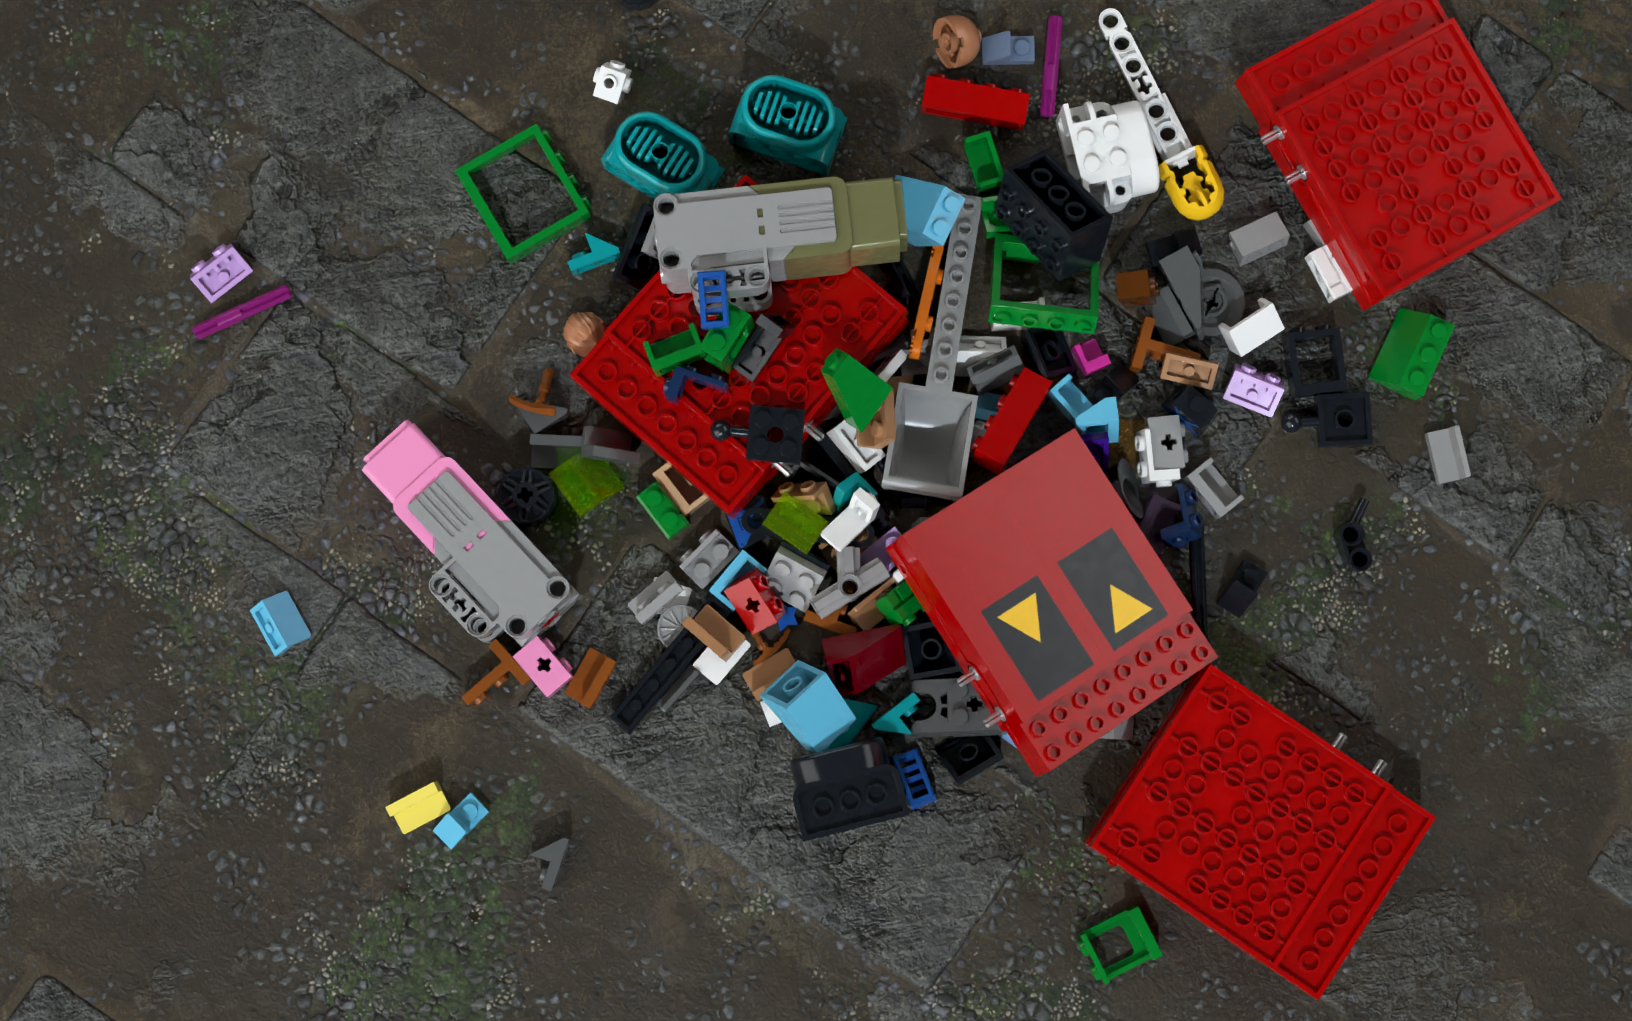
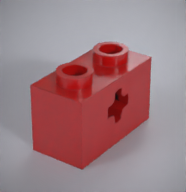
M758 568L733 580L724 590L752 635L777 623L786 612L781 599L775 596L769 586L768 579L760 573Z

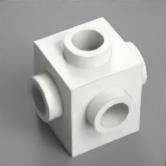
M615 60L601 65V68L597 67L593 82L596 83L593 96L615 104L620 103L624 99L625 93L628 94L633 83V79L630 78L632 70L625 68L626 65Z

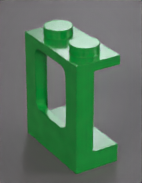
M730 302L731 328L710 329L698 347L707 354L704 361L726 375H729L733 368L731 365L756 330L752 316ZM719 314L716 320L723 319V314Z
M1135 904L1077 933L1080 938L1077 941V945L1083 956L1088 955L1093 963L1089 966L1092 975L1096 981L1101 979L1105 985L1110 983V979L1147 960H1155L1163 956L1139 907ZM1116 926H1121L1133 948V953L1103 968L1090 940Z

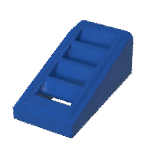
M726 270L697 272L701 328L703 330L731 328ZM720 280L721 285L705 286L704 281ZM721 291V296L706 297L705 292ZM722 303V308L707 309V304ZM723 314V319L708 320V315Z
M917 748L892 757L912 810L937 801ZM913 759L917 762L905 768H901L900 765ZM920 770L919 774L905 778L904 774ZM922 779L924 780V784L911 789L908 786ZM925 790H927L929 793L916 799H913L912 796Z

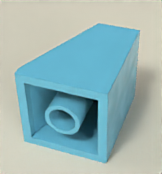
M896 175L894 180L901 179L908 242L915 247L944 246L966 198L944 185Z
M799 660L759 695L800 744L813 753L827 750L831 743L839 735L845 733L856 720V717L826 672Z

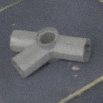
M845 547L840 552L836 550L838 582L809 599L821 620L849 602L856 601L859 596L890 577L886 567L878 557L860 568L859 547ZM847 582H851L856 585L857 591L854 594H846L842 586Z

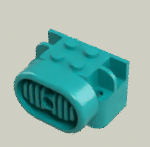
M767 75L747 85L744 94L740 98L728 132L729 143L828 176L848 118L844 117L840 109L833 106L830 98L820 89L780 75ZM789 110L794 112L795 116L787 119L781 114Z
M649 111L638 112L626 118L617 129L614 139L601 157L605 170L654 200L664 193L679 194L713 190L725 172V169L719 166L717 160L706 153V148L701 144L699 138L666 117ZM658 150H665L668 152L667 155L662 159H658L654 156V154Z

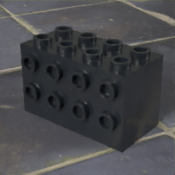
M1046 149L1004 169L994 213L1013 232L1014 236L1019 238L1029 251L1045 265L1050 273L1060 281L1100 261L1113 216Z

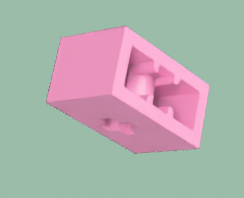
M536 636L518 651L513 658L545 696L550 698L574 677L571 674L573 667L564 657L559 660L553 653L556 647L547 637L542 640L540 636ZM540 660H551L549 664L551 670H540L542 666Z

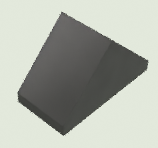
M556 406L555 417L533 413L517 407L534 434L547 432L567 419L570 414L567 408Z

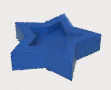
M783 604L786 612L778 621L780 632L788 625L798 626L794 617L797 610L796 607H787Z

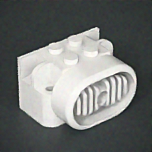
M1133 100L1111 106L1105 102L1092 103L1089 101L1085 102L1083 106L1070 109L1068 103L1062 105L1056 119V125L1067 170L1109 213L1123 210L1133 197L1155 193L1158 190L1160 183L1158 160L1145 111L1138 101Z

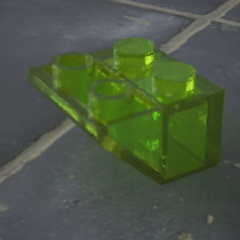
M580 452L550 472L549 476L580 518L584 519L625 489V487L606 461L580 457Z

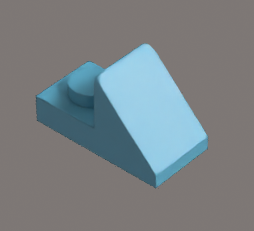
M470 793L458 806L445 815L433 832L452 850L490 810L473 793Z

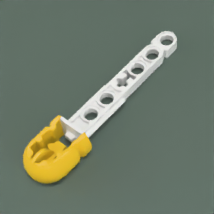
M1113 8L1105 9L1099 16L1100 29L1106 41L1110 39V49L1136 101L1142 105L1145 111L1153 143L1163 161L1159 165V175L1161 180L1166 181L1164 187L1179 213L1188 219L1203 220L1213 216L1220 210L1224 202L1225 191L1212 162L1207 160L1208 154L1204 146H1192L1166 93L1161 94L1131 33L1127 31V25L1120 12ZM1113 15L1118 19V23L1115 27L1108 28L1103 24L1104 18ZM1118 38H1126L1129 41L1127 49L1118 50L1115 47L1114 43ZM1131 60H1137L1141 64V68L1139 71L1131 73L1126 69V64ZM1141 76L1145 86L1151 85L1149 94L1145 95L1144 92H1138L1140 90L1138 78ZM1154 105L1161 106L1164 110L1163 115L1159 118L1151 117L1149 115L1150 107ZM1164 128H1171L1175 131V137L1170 141H1165L1161 138L1160 132ZM1195 157L1198 169L1205 176L1206 189H1203L1201 185L1203 177L1196 175L1194 171L1183 176L1184 183L1182 188H1179L1175 181L1176 176L1170 169L1176 166L1180 169L1189 164L1188 160ZM1186 189H1188L1189 193L1191 194V196L1188 197L1189 203L1186 200Z

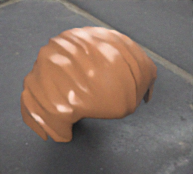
M593 312L573 313L568 317L564 326L563 336L567 341L566 345L574 354L586 357L604 337L603 332L607 329V325Z

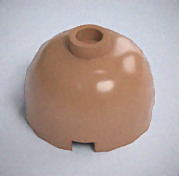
M949 15L939 18L934 24L933 40L938 39L940 48H935L941 63L946 68H959L976 58L982 36L980 30L969 18L961 15Z

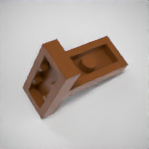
M1145 316L1140 325L1128 369L1138 373L1142 369L1146 354L1150 355L1149 359L1157 362H1163L1166 351L1200 358L1201 354L1150 339L1156 319Z
M847 582L842 586V589L846 594L847 591L853 593L855 584ZM848 604L822 620L817 613L807 610L803 619L804 622L841 635L855 633L857 627L837 621L839 616L844 618Z
M495 639L488 646L502 662L461 697L469 706H472L474 703L479 706L490 696L487 692L494 686L499 688L510 679L507 675L510 672L523 686H527L533 681L516 662L513 654L500 639Z

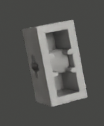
M1179 415L1151 417L1144 420V429L1150 428L1154 470L1178 468L1181 470L1185 468V463H1188V451L1182 444V437H1185V425L1183 421H1180ZM1165 438L1167 442H1172V446L1168 450L1165 445L1161 444Z

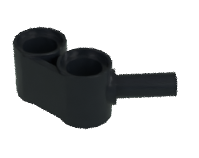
M1361 497L1350 520H1346L1345 524L1337 527L1333 534L1343 566L1352 573L1367 570L1373 561L1370 551L1366 549L1363 542V530L1359 525L1370 501ZM1345 528L1350 529L1354 537L1351 542H1347L1343 537ZM1355 553L1362 557L1363 562L1360 567L1355 566L1352 561Z

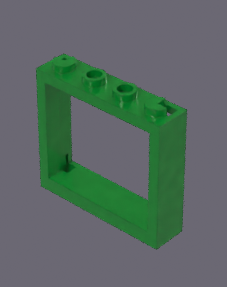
M537 123L454 170L510 265L591 219L588 210L592 209L589 201L585 195L579 196L575 189L579 187L572 173L566 174L562 167L566 165L559 151L553 152L549 145L553 142L546 129L540 130ZM536 138L578 210L512 248L470 176Z
M996 233L992 249L988 323L1094 334L1099 308L1100 261L1085 268L1090 269L1089 310L1000 300L1002 259L1043 263L1029 251L1019 238H1016L1014 235Z

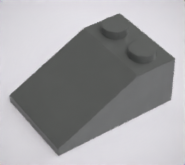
M1185 246L1159 260V264L1165 279L1199 340H1202L1204 338V298L1201 272L1205 270L1196 250L1191 252L1188 246Z

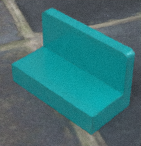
M857 471L837 485L833 497L837 509L831 515L832 517L837 518L849 506L853 493L860 487L865 492L874 495L877 499L878 493Z

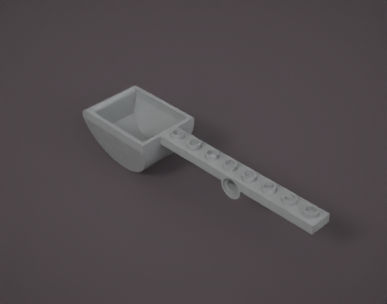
M959 194L966 199L950 232L925 386L902 382L898 384L894 408L896 440L888 444L881 485L882 488L888 490H897L957 501L963 496L978 401L977 395L952 391L981 213V199L983 198Z

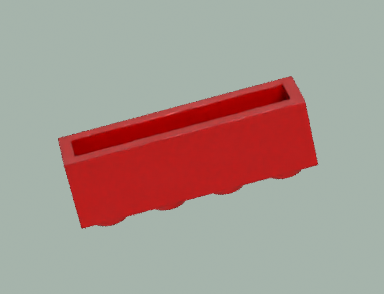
M942 74L927 75L920 113L1022 131L1025 125L1030 94L1024 93L1025 91L1019 88L999 89L998 85L992 83L977 85L973 84V81L961 78L956 81L950 80Z
M1024 367L1020 375L1015 373L1008 385L1011 391L1008 396L1003 394L996 405V408L999 409L996 416L990 415L984 425V429L987 430L983 437L978 435L971 448V450L975 451L971 461L997 475L1001 474L1047 396L1052 381Z

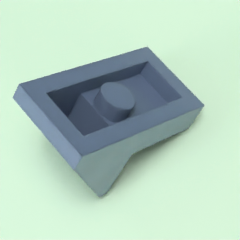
M1005 31L982 38V65L1034 64L1035 62L1034 36H1010V31Z

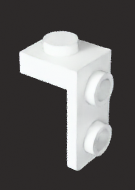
M1150 428L1138 431L1135 437V449L1139 451L1140 462L1137 464V473L1142 480V484L1156 483L1157 488L1172 486L1173 481L1180 479V468L1154 470Z
M860 487L853 493L849 506L821 532V537L837 551H842L875 519L880 507L875 496L865 492Z

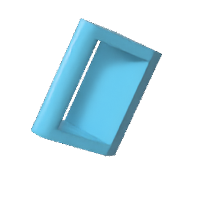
M1116 397L1104 398L1076 417V431L1080 437L1083 434L1107 432L1109 443L1119 442V416Z

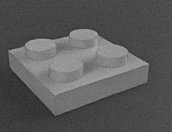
M780 546L765 577L768 579L769 586L775 596L806 613L811 604L809 599L815 596L827 570Z

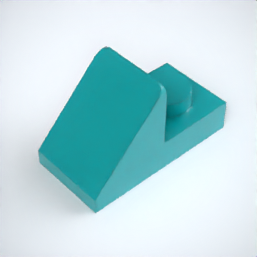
M585 233L592 252L588 254L586 251L579 252L572 256V260L567 262L573 276L618 260L621 255L619 248Z
M912 692L871 725L872 728L912 735L911 731L900 719V716L904 715L907 718L918 709L916 704L920 699Z

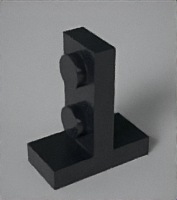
M776 312L760 314L755 322L758 324V327L731 365V367L751 382L757 380L785 337H791L797 328Z

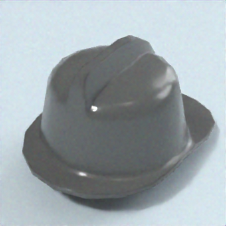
M1120 459L1118 462V478L1111 484L1130 514L1138 519H1142L1144 514L1139 499L1135 474L1126 459Z

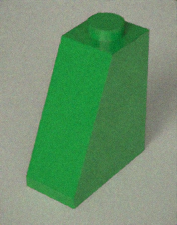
M835 348L833 353L826 358L821 372L846 423L863 433L893 387L849 354Z

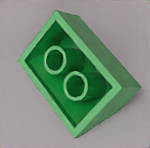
M1399 308L1367 379L1414 401L1423 397L1455 325L1432 314Z

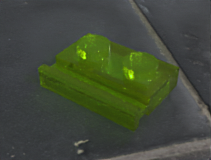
M784 492L763 522V525L807 555L829 521L787 492Z

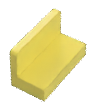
M438 781L432 782L385 807L389 816L395 817L403 834H407L451 810V806Z

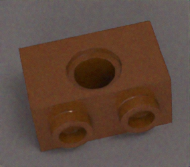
M1148 270L1116 274L1118 301L1124 308L1156 304V297L1160 296L1159 282L1156 281L1155 276L1152 277Z

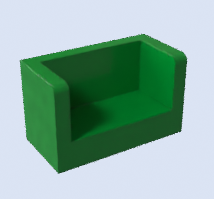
M990 131L965 138L962 147L978 195L999 189L1003 170Z
M694 323L688 324L689 330L650 344L648 340L643 342L652 369L657 377L674 371L676 366L682 368L684 365H690L705 359L706 353L698 348L702 342Z

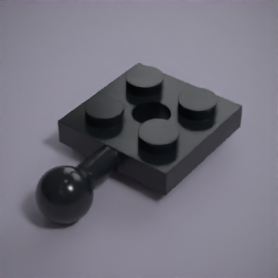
M1370 392L1315 395L1316 416L1300 417L1295 412H1288L1281 419L1282 428L1289 433L1297 432L1301 427L1317 426L1318 448L1373 445ZM1340 413H1346L1350 417V425L1348 427L1339 425L1337 417Z
M751 405L749 427L731 426L726 420L720 419L711 425L710 433L717 441H725L730 436L748 438L747 461L800 465L805 410ZM772 428L781 429L784 434L783 439L777 443L771 442L767 436L769 430Z

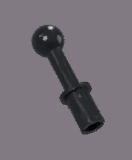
M963 491V496H962V497H964L965 495L969 494L970 492H968V491ZM900 492L899 502H902L899 504L900 509L914 508L927 511L928 506L948 507L956 502L908 492Z

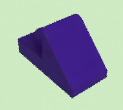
M1099 432L1081 435L1087 448L1108 478V433Z

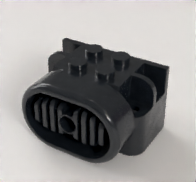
M882 737L870 738L842 745L841 747L798 756L790 761L796 787L793 793V803L803 842L910 815L900 774L894 766L890 765L885 741Z

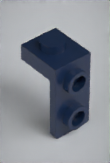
M684 365V368L675 367L672 378L668 377L665 382L663 393H666L665 397L668 402L679 405L687 380L728 393L729 386L728 383L724 382L725 378L710 373L708 377L699 374V369Z
M1179 483L1177 488L1184 521L1160 530L1162 540L1172 547H1184L1188 542L1202 538L1200 527L1203 524L1196 509V504L1198 503L1196 492L1184 483Z

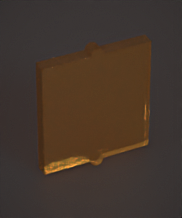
M1121 420L1119 422V442L1109 443L1108 470L1118 469L1120 459H1126L1131 468L1137 467L1140 460L1139 451L1135 449V437L1138 431L1145 429L1144 420L1132 422Z

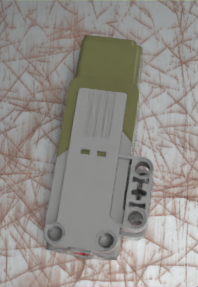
M824 177L752 185L749 187L743 186L679 194L664 193L656 197L653 205L655 241L662 284H666L667 288L676 294L692 292L695 307L699 314L700 303L697 272L726 270L728 301L745 312H756L768 309L773 303L771 282L841 275L849 272L855 266L900 262V252L907 251L908 235L901 179L893 180V177L844 182L839 177ZM720 280L704 281L705 286L721 285ZM721 291L705 292L706 297L721 296ZM765 292L768 294L763 300H757L753 297L760 296V294ZM736 298V302H731L730 299ZM711 303L707 306V309L722 308V303Z

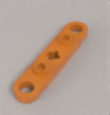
M933 246L931 253L934 254H931L912 336V344L909 350V358L919 360L925 332H931L934 317L929 316L936 284L941 285L944 270L940 269L944 246Z

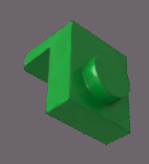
M990 195L981 199L980 215L986 239L994 238L996 233L1012 235V231L994 213L998 195Z

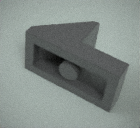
M566 836L530 854L550 862L549 866L544 864L539 878V880L543 881L541 888L550 891L555 889L571 837Z

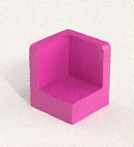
M1096 339L1081 345L1078 343L1071 349L1084 378L1107 368L1111 364L1108 355L1102 354Z

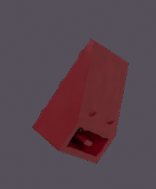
M901 624L821 639L827 675L842 697L861 693L906 664Z

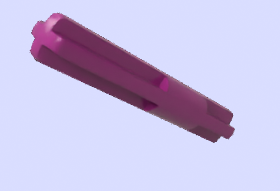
M1055 15L1048 18L1040 113L1042 117H1053L1055 114L1063 24L1062 17Z
M282 285L193 326V333L197 339L207 337L290 299L292 293L287 285Z

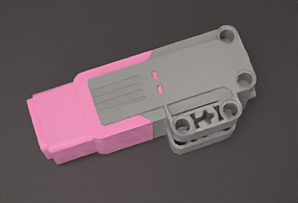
M409 419L400 424L365 456L363 460L367 464L362 469L363 473L391 501L398 517L444 565L431 577L429 589L469 634L484 643H491L495 639H499L506 632L521 647H524L536 636H541L546 630L551 628L575 604L579 596L577 590L452 458L445 457ZM443 580V581L440 583V585H439V587H438V591H437V584L439 583V581ZM461 601L464 602V605L467 609L465 610L458 603H460ZM486 624L485 630L481 632L482 626Z

